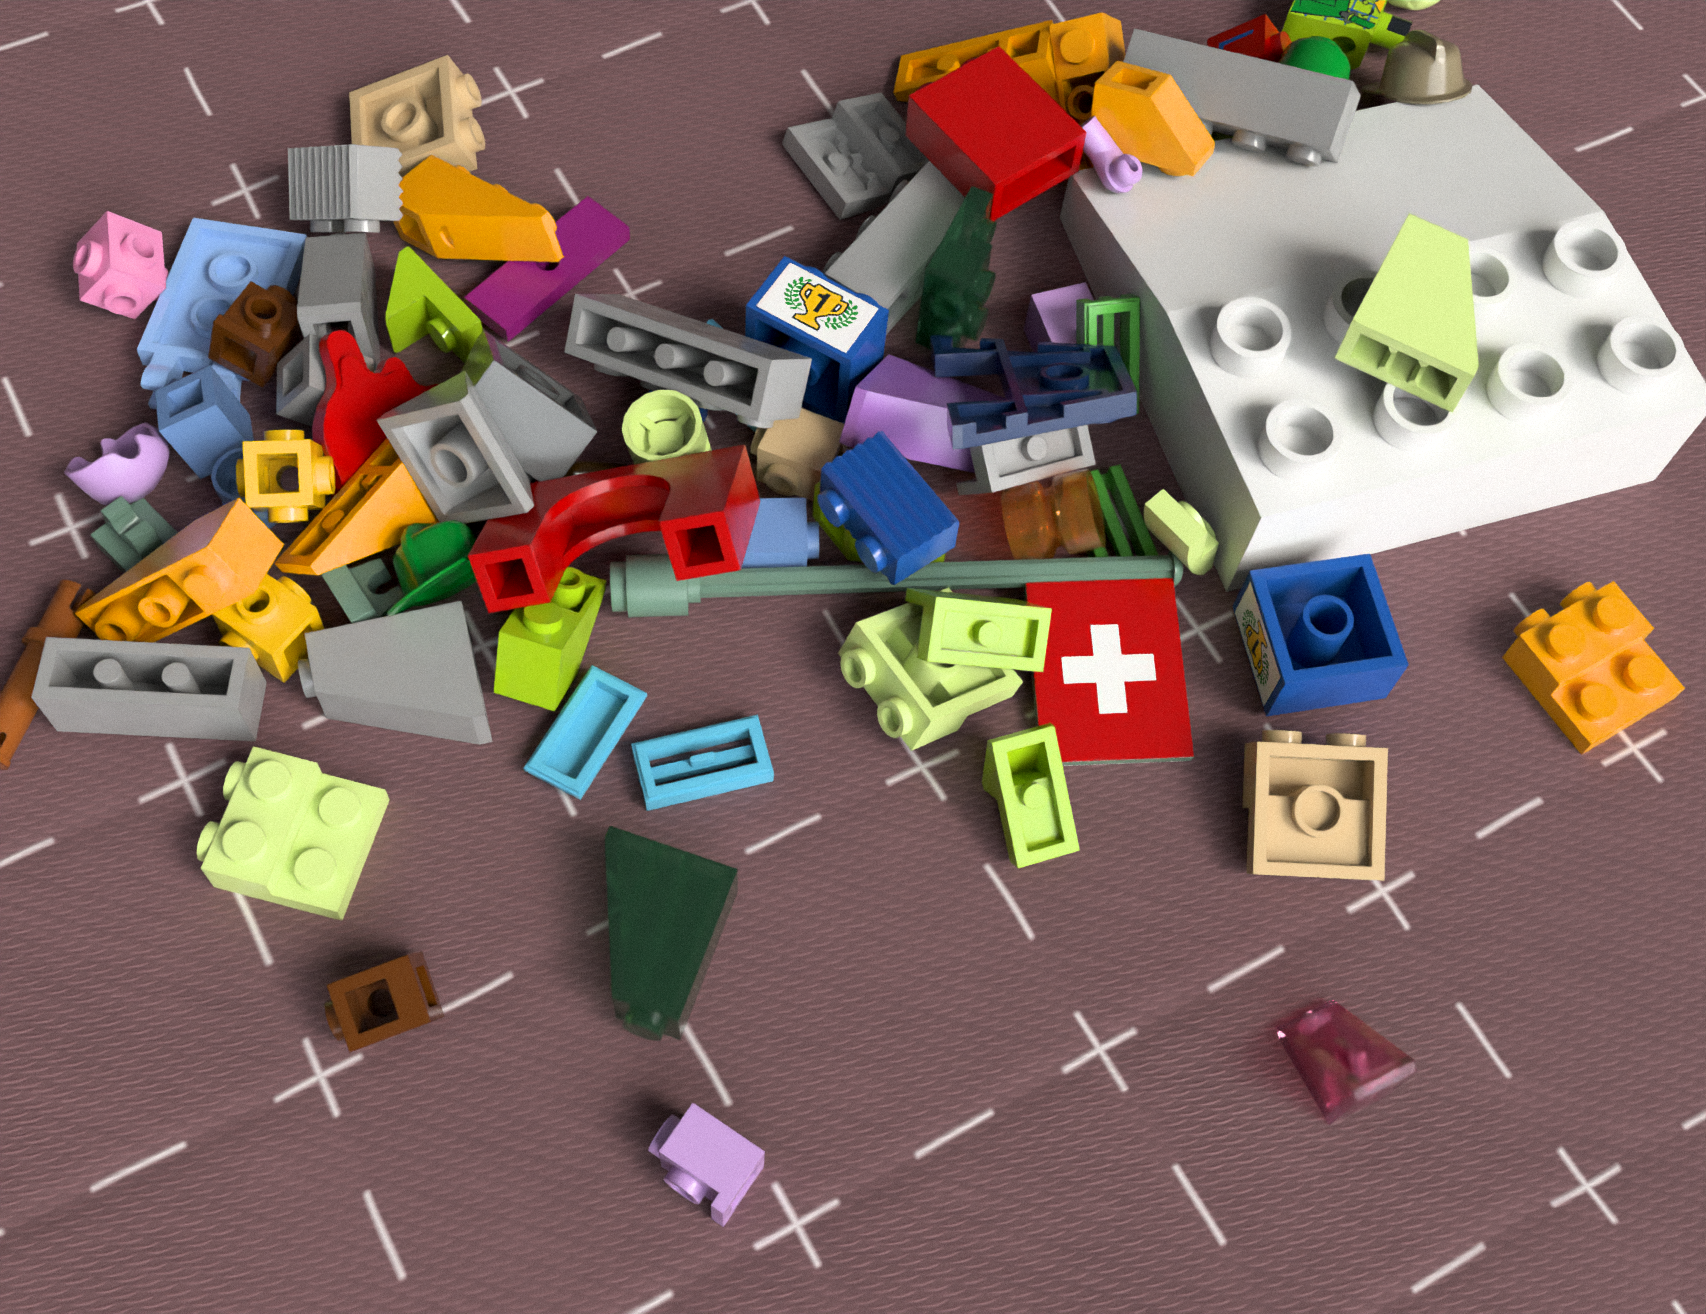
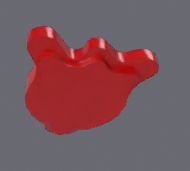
M343 330L328 333L319 342V352L326 373V388L316 406L312 425L313 441L321 444L324 456H332L335 492L331 494V499L387 438L377 419L384 413L439 385H419L413 379L403 361L397 357L380 361L373 373L368 369L355 338L349 332Z

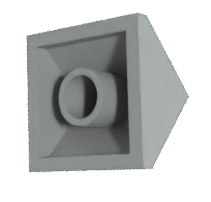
M466 371L384 413L377 419L378 424L439 522L458 520L462 523H470L523 514L534 507L529 478Z

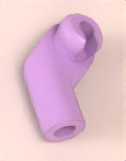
M1095 115L1090 117L1080 125L1087 132L1083 151L1091 160L1106 189L1115 193L1130 191L1133 185L1139 182L1142 177L1140 161L1131 154H1124Z

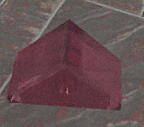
M1331 1000L1276 1027L1281 1044L1329 1125L1387 1097L1417 1072L1413 1058L1335 1000Z

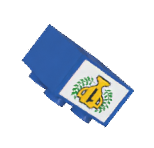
M784 256L746 304L745 336L812 358L802 407L813 413L845 424L855 387L883 360L889 310L880 306L872 297L863 293H855L828 279L820 270L811 266H803Z
M1370 553L1250 570L1232 606L1266 717L1384 699L1409 666Z

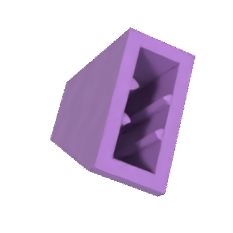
M888 354L855 387L839 443L854 448L857 443L862 444L867 437L873 438L878 431H883L906 459L975 473L970 448L952 449L947 428V403L1006 400V398L951 377H935L932 370Z

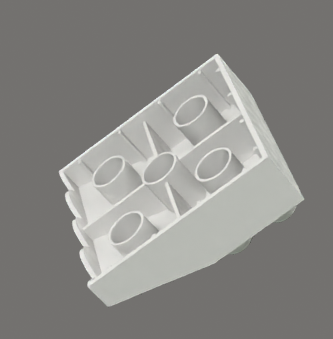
M1474 85L1471 93L1464 98L1438 104L1395 102L1355 111L1338 163L1321 159L1318 167L1303 165L1286 158L1287 150L1266 145L1263 153L1253 152L1233 145L1231 143L1232 138L1215 141L1213 154L1194 177L1190 175H1168L1160 171L1158 166L1140 162L1142 177L1126 193H1115L1106 189L1094 167L1080 170L1068 179L1060 219L1096 300H1098V297L1103 296L1119 298L1120 294L1128 293L1140 297L1139 397L1186 502L1210 524L1215 532L1219 545L1214 565L1226 592L1241 588L1250 570L1369 553L1373 554L1653 481L1706 416V382L1685 349L1681 337L1673 329L1629 255L1623 240L1616 233L1604 211L1479 85ZM1409 213L1468 239L1479 367L1453 413L1335 359L1358 308ZM1120 312L1114 313V341L1119 352Z

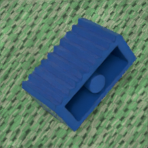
M878 431L873 438L867 437L862 444L857 443L852 450H846L842 456H836L832 462H826L821 468L818 503L822 512L835 527L844 525L845 529L850 531L852 538L857 539L855 547L865 566L873 573L881 570L882 574L887 576L890 584L896 585L955 547L960 522L883 431Z

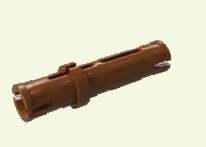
M64 579L60 580L57 590L37 627H29L22 638V643L26 647L0 693V770L9 769L10 761L39 709L31 697L46 637L76 639L85 624L75 612L81 605L95 596L96 593L87 588L83 595L77 597L70 609V605L81 587L79 583Z

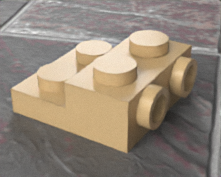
M448 55L349 92L352 144L398 148L402 153L398 160L403 166L398 172L401 177H404L430 155L453 166L460 165L469 172L477 169L476 152L485 149V138L480 125L473 117L472 109L480 107L482 104L480 91L473 77L468 73L463 75Z
M1262 730V742L1245 743L1243 808H1249L1247 874L1384 881L1388 748L1366 747V735L1340 733L1326 734V745L1302 744V732L1285 730Z

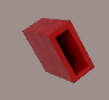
M1000 46L978 58L968 59L958 69L934 82H927L921 85L914 93L909 95L905 136L989 223L1079 172L1087 132Z

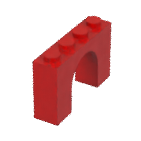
M745 444L530 483L534 507L527 513L488 519L470 550L468 558L488 613L550 603L566 568L577 557L604 542L635 533L662 532L676 581L739 571L742 568L761 502Z

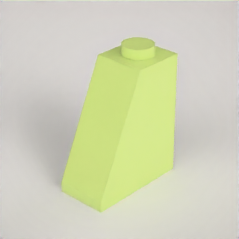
M1409 213L1358 308L1335 359L1453 413L1479 367L1468 239Z

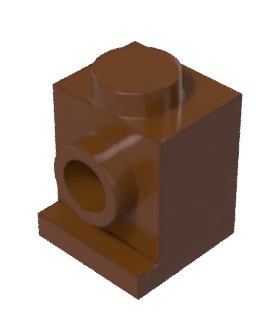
M250 281L225 314H219L213 321L208 358L263 388L277 370V363L300 340L302 330L297 318L298 302L296 298L283 287L270 285L264 289Z
M422 951L407 954L326 985L331 997L324 1004L328 1025L338 1041L345 1039L349 1053L445 1017ZM380 989L389 990L395 1008L389 1015L379 1013L374 1006V997Z

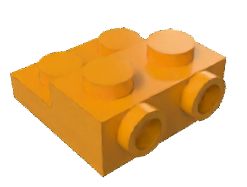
M1614 581L1598 590L1591 582L1582 584L1560 602V606L1564 610L1552 617L1544 608L1526 617L1514 628L1513 632L1517 639L1502 656L1504 661L1581 755L1675 699L1685 689L1645 642L1644 639L1652 632L1654 627Z

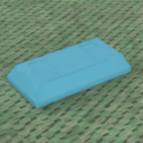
M591 665L524 766V771L581 800L643 704L647 693Z

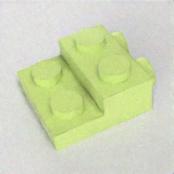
M950 588L941 590L943 592H952ZM909 602L856 622L838 654L841 657L840 666L845 680L854 688L864 687L878 706L877 717L883 731L890 737H901L912 751L958 731L967 716L1012 697L1023 681L1013 669L927 662L917 658L924 606Z
M253 746L247 762H234L226 775L223 795L225 800L229 801V804L221 822L210 821L200 835L197 845V859L203 862L201 870L216 888L342 921L390 799L386 790L323 774L318 764L313 761Z

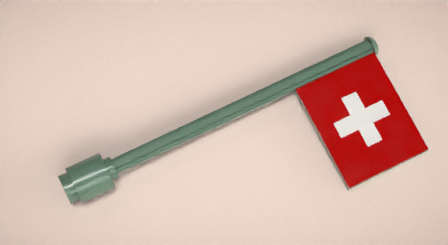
M1170 550L1167 555L935 562L927 564L896 585L890 584L887 576L883 575L881 570L873 573L865 565L744 568L739 571L676 581L668 553L626 555V561L610 562L612 612L628 611V618L689 616L688 603H701V598L897 592L907 591V588L924 590L950 588V590L1024 587L1026 602L1052 609L1043 672L1031 671L1036 727L1048 723L1055 726L1062 765L1191 761L1194 758L1174 588L1182 579L1183 563Z

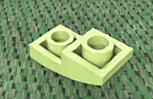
M1162 489L1145 503V525L1192 573L1204 575L1212 568L1219 542L1216 540L1215 532L1210 524L1190 504L1184 501L1177 502Z

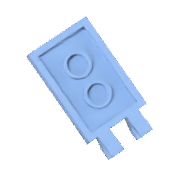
M199 218L192 219L167 277L166 289L160 294L137 347L142 365L147 366L143 372L140 385L142 389L153 390L148 403L151 409H156V390L182 379L184 371L194 373L211 365L240 402L242 380H249L208 358L213 321L219 314H225L250 281L264 289L270 285H277L294 295L301 277L306 234Z

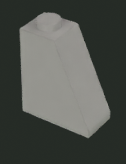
M335 233L329 236L305 238L297 303V318L304 339L309 334L322 338L324 335L338 330L349 332L355 338L362 355L374 359L375 372L380 362L376 272L366 233Z
M462 601L305 633L309 658L298 660L302 688L306 698L317 696L327 719L479 745L493 742Z

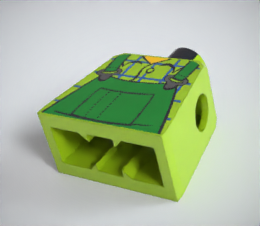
M1294 0L1282 31L1288 34L1292 42L1311 36L1329 38L1347 56L1351 66L1350 69H1356L1360 67L1370 43L1390 50L1392 46L1403 41L1404 37L1409 33L1413 22L1384 12L1388 0Z

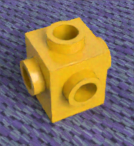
M302 430L264 431V441H243V459H238L236 463L238 494L240 498H245L246 505L250 509L268 512L269 523L308 522V510H323L325 507V495L334 494L333 458L332 456H323L322 446L311 439H304V431ZM296 467L298 468L299 487L293 491H287L281 484V476L286 469Z
M268 574L265 575L255 594L212 614L223 636L219 640L220 646L250 648L257 664L283 683L298 669V660L308 658L305 633L324 630V626L317 608L310 604L311 599L309 595L297 583L286 576H281L276 580Z

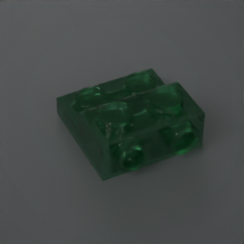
M971 186L925 270L915 343L923 345L929 350L930 336L934 335L953 336V347L964 348L968 339L976 342L988 318L989 309L983 306L991 293L996 278V273L988 270L993 246L991 241L997 222L989 219L994 194Z

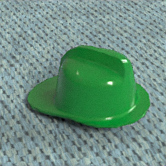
M450 520L439 523H414L404 529L401 536V545L393 555L394 568L404 598L387 612L389 617L412 606L432 604L448 598L477 581L468 554L478 537L466 524L458 520Z

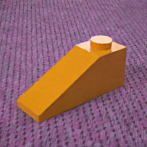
M1052 20L901 55L893 93L897 101L908 102L909 95L914 93L921 85L927 82H934L958 69L968 59L978 58L1000 46L1060 105L1049 25L1054 23Z
M386 438L274 564L284 573L320 575L400 544L402 533L409 525L414 523H439V520L390 441Z

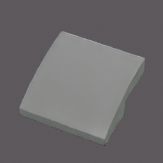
M882 93L838 101L832 118L788 127L782 142L783 147L839 220L862 214L888 203L896 187L903 180L910 182L921 170L926 158L905 136V121Z

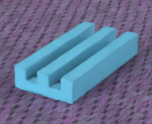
M758 715L631 744L647 811L774 780V771ZM750 738L751 745L716 753L698 754L691 756L690 759L652 768L649 762ZM756 761V763L655 786L658 783Z

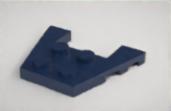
M930 336L931 362L935 377L997 374L1006 400L947 403V428L953 450L1089 424L1111 423L1120 418L1135 416L1137 413V390L1116 346L1039 342L1037 353L1007 351L1003 339L981 338L980 349L953 347V336Z

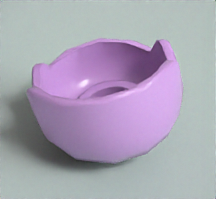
M144 422L130 428L117 440L102 439L100 442L102 456L95 461L88 462L82 457L72 458L64 474L87 495L103 505H109L120 496L128 503L141 500L152 492L162 479L168 465L169 444L158 428Z

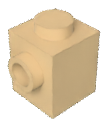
M801 408L799 418L774 420L772 428L757 427L751 444V454L757 456V481L765 483L770 489L786 496L797 495L814 501V485L821 480V468L826 462H832L836 456H842L846 452L847 446L839 443L844 424Z

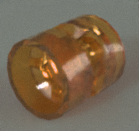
M1089 469L1056 475L1051 486L1044 488L1036 480L1002 490L1001 503L1004 525L1015 560L1053 559L1058 547H1063L1071 555L1105 548L1106 535L1101 503L1094 478Z

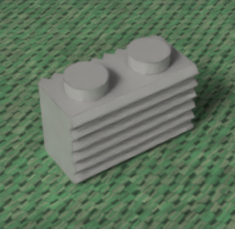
M355 144L288 148L290 220L310 221V232L380 233V221H399L403 217L402 212L399 210L403 204L399 198L403 190L398 185L403 180L398 173L403 167L398 161L402 153L398 148Z

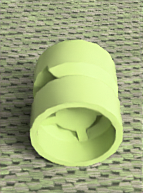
M657 390L646 393L633 402L624 415L622 433L634 464L712 450L698 406L690 397L678 391Z

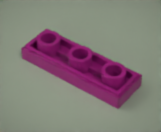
M587 196L555 222L557 226L555 234L564 256L559 262L507 261L464 297L465 305L485 325L509 342L630 240L629 226L591 197Z

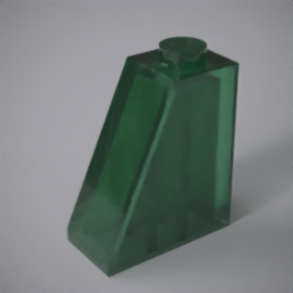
M609 826L605 835L611 986L616 1018L624 1020L622 1023L624 1029L641 1038L661 1041L664 1034L681 1040L737 896L738 869Z

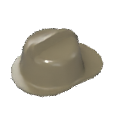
M1412 30L1404 37L1402 42L1390 48L1381 81L1363 86L1361 92L1382 95L1401 103L1438 104L1464 98L1471 93L1473 84L1464 78L1461 53L1457 45L1440 39L1424 30Z

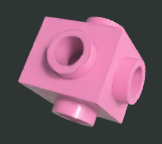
M106 211L77 243V250L73 259V269L78 274L79 300L132 319H136L153 301H158L160 294L166 289V280L169 275L168 270L164 266L162 232Z

